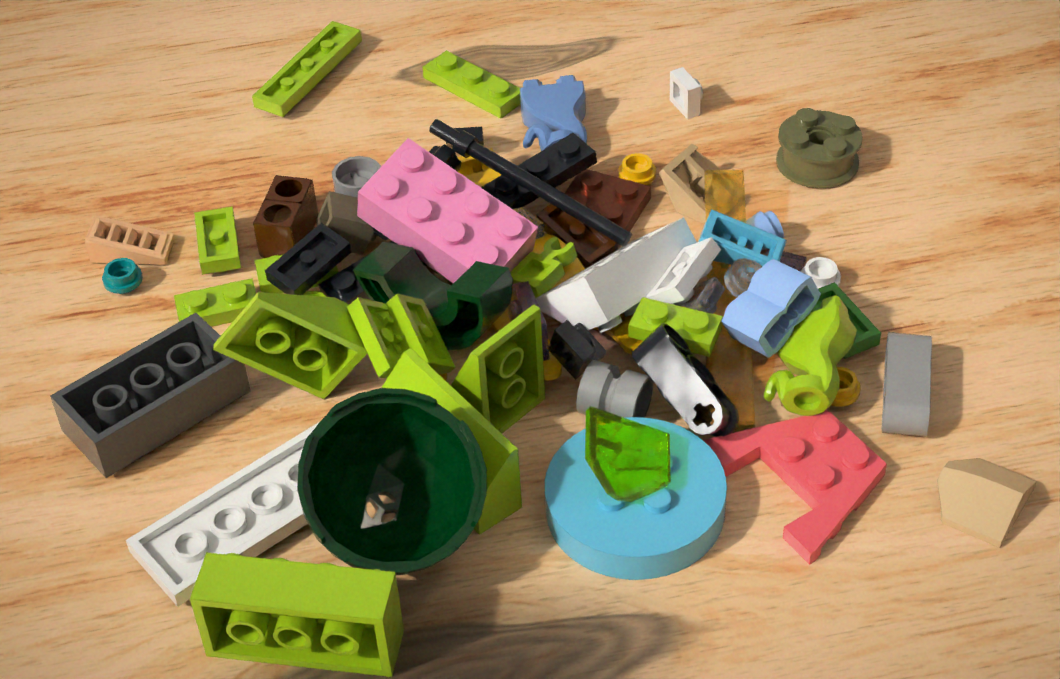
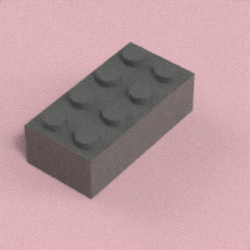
M194 313L50 395L61 430L103 476L108 478L249 393L250 386L245 364L213 350L214 343L221 335L197 313Z

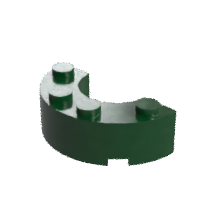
M384 241L353 269L361 287L370 300L386 303L396 294L423 299L447 350H461L471 346L504 313L512 297L513 278L508 267L476 261L452 285H449L429 272L420 261L414 248Z

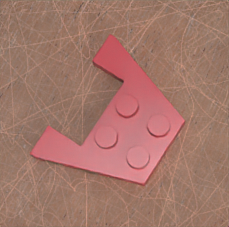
M828 410L813 416H801L734 432L726 436L703 440L717 455L726 477L751 462L761 459L813 509L784 526L783 539L809 565L815 562L821 555V548L830 538L834 539L842 528L843 521L852 510L856 511L885 476L887 466L884 460Z

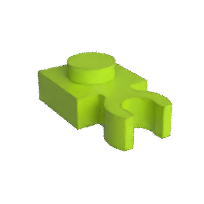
M552 237L544 244V251L540 255L530 252L510 272L513 278L512 289L534 298L548 292L565 275L563 267L571 264L576 259L577 253L574 243L569 242L561 249L558 238Z

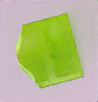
M590 406L586 410L585 460L609 496L617 501L633 502L667 487L671 482L670 434Z

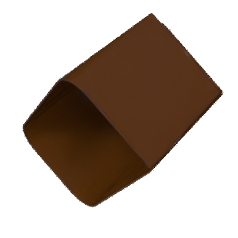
M279 175L274 177L253 222L258 252L261 257L267 258L285 254L294 246V241L297 244L314 229L319 213L313 180ZM288 207L291 210V215L286 220L277 223L272 222L279 209Z

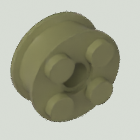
M802 108L795 115L787 118L779 128L778 139L781 147L776 156L777 167L787 179L802 186L830 188L842 185L850 181L858 172L859 157L857 152L862 145V132L856 125L855 120L850 116Z

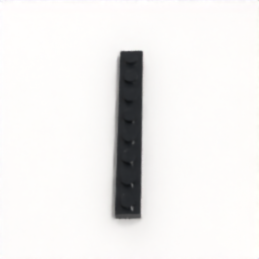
M571 133L517 166L556 188L596 164L597 157L595 150L577 135ZM503 175L481 187L514 211L520 210L539 198ZM368 255L319 283L320 292L326 297H335L348 304H351L358 297L370 300L353 271Z

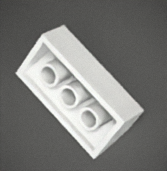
M684 217L631 241L625 247H621L532 300V302L543 313L561 323L569 320L573 326L581 323L587 330L597 327L600 333L605 332L622 322L620 314L624 313L625 317L634 314L641 298L647 297L682 248L695 244L697 241Z

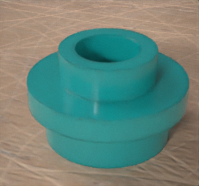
M117 258L110 261L105 266L102 276L105 289L117 294H126L133 291L141 284L143 279L139 266L128 258Z

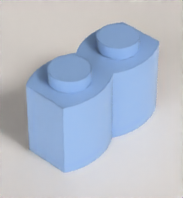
M772 259L755 272L748 290L740 294L727 306L721 322L731 338L769 358L786 343L794 326L809 315L821 293L811 276Z

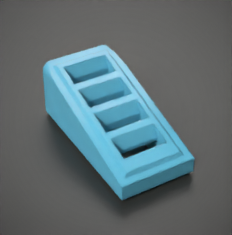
M712 209L698 239V242L712 237L720 247L721 251L713 261L755 270L761 269L772 259L780 262L787 241ZM745 245H752V250L745 248ZM762 248L770 249L768 256L760 254Z

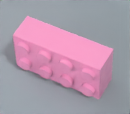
M409 138L358 191L357 216L396 244L414 248L422 262L452 283L476 261L508 267L511 272L534 249L538 226Z

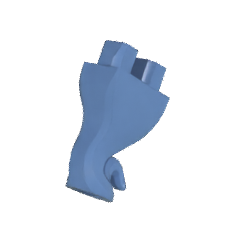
M573 75L560 76L556 80V84L542 85V82L538 79L525 80L523 87L520 88L521 116L524 125L529 129L525 134L523 147H530L534 139L538 138L540 149L543 151L571 133L577 135L587 144V132L581 123L586 115V93L583 81H577Z

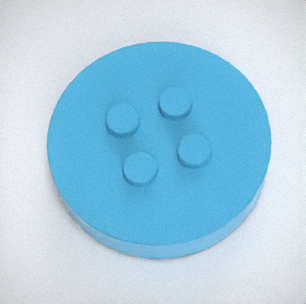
M626 417L594 424L568 439L555 453L546 472V518L554 540L575 562L605 576L628 580H645L679 572L697 562L713 547L724 525L727 484L720 460L710 446L689 430L670 422L653 418Z

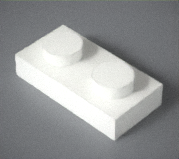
M711 237L682 248L646 298L678 306L687 302L694 295L695 291L693 288L697 282L712 270L713 266L711 263L721 251L714 239Z

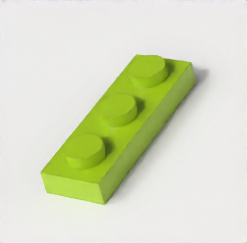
M447 50L422 67L424 79L500 119L521 105L519 87Z

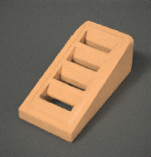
M93 217L85 237V245L91 263H109L117 258H128L133 260L135 264L166 265L175 241L174 233L104 217ZM150 245H156L155 250L149 249Z

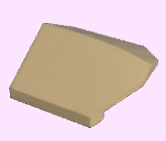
M690 144L667 164L659 174L675 211L705 224L711 209L727 216L744 200L745 195L742 191L740 193L737 191L730 178L713 161L696 151L698 149L696 145Z
M981 458L948 461L937 479L941 505V522L1000 548L1032 494L1037 481Z

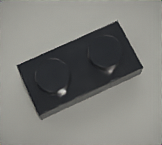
M320 223L265 270L267 281L285 294L303 295L351 253L350 242L323 223Z

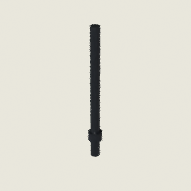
M435 119L431 124L429 132L452 145V150L465 158L471 156L621 246L625 247L632 236L631 232L479 144L478 138L465 130L459 132L438 119Z

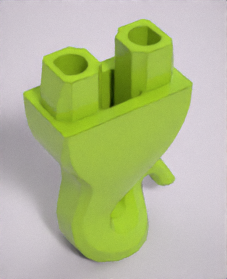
M835 295L823 299L819 310L810 312L803 321L794 326L786 343L776 352L788 370H780L771 375L764 391V399L770 402L773 400L777 392L781 403L787 411L803 416L823 413L831 406L839 390L840 378L836 366L851 349L857 329L849 319L848 309L839 296Z

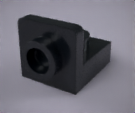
M566 320L554 330L547 348L575 380L584 373L592 360L600 361L606 354L604 347L583 324L577 323L573 326L569 320Z

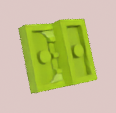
M396 294L388 302L382 303L358 297L347 306L379 378H388L403 352L410 348L439 375L449 373L456 368L423 299Z

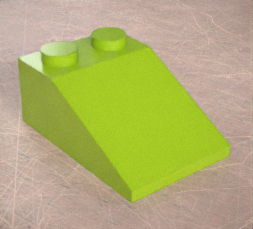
M258 292L217 339L213 350L322 399H325L368 354L347 309V306L350 304L335 297Z
M535 304L473 350L451 384L462 397L501 433H504L545 400L541 310Z

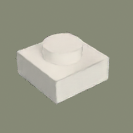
M683 67L670 71V101L687 120L699 116L700 99L703 98L700 82L693 78Z

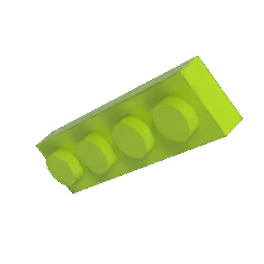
M335 21L330 22L252 95L254 107L284 117L362 42L361 30Z

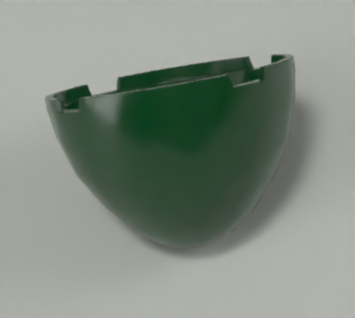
M379 388L358 393L336 404L318 423L305 440L298 464L297 492L303 515L316 539L333 556L353 568L380 569L381 571L395 572L396 575H405L427 569L450 557L469 537L482 514L487 494V468L481 448L469 426L439 405L436 399L407 389ZM379 495L388 496L394 503L383 504ZM369 502L376 510L373 518L366 511ZM395 513L391 521L381 522L384 514Z

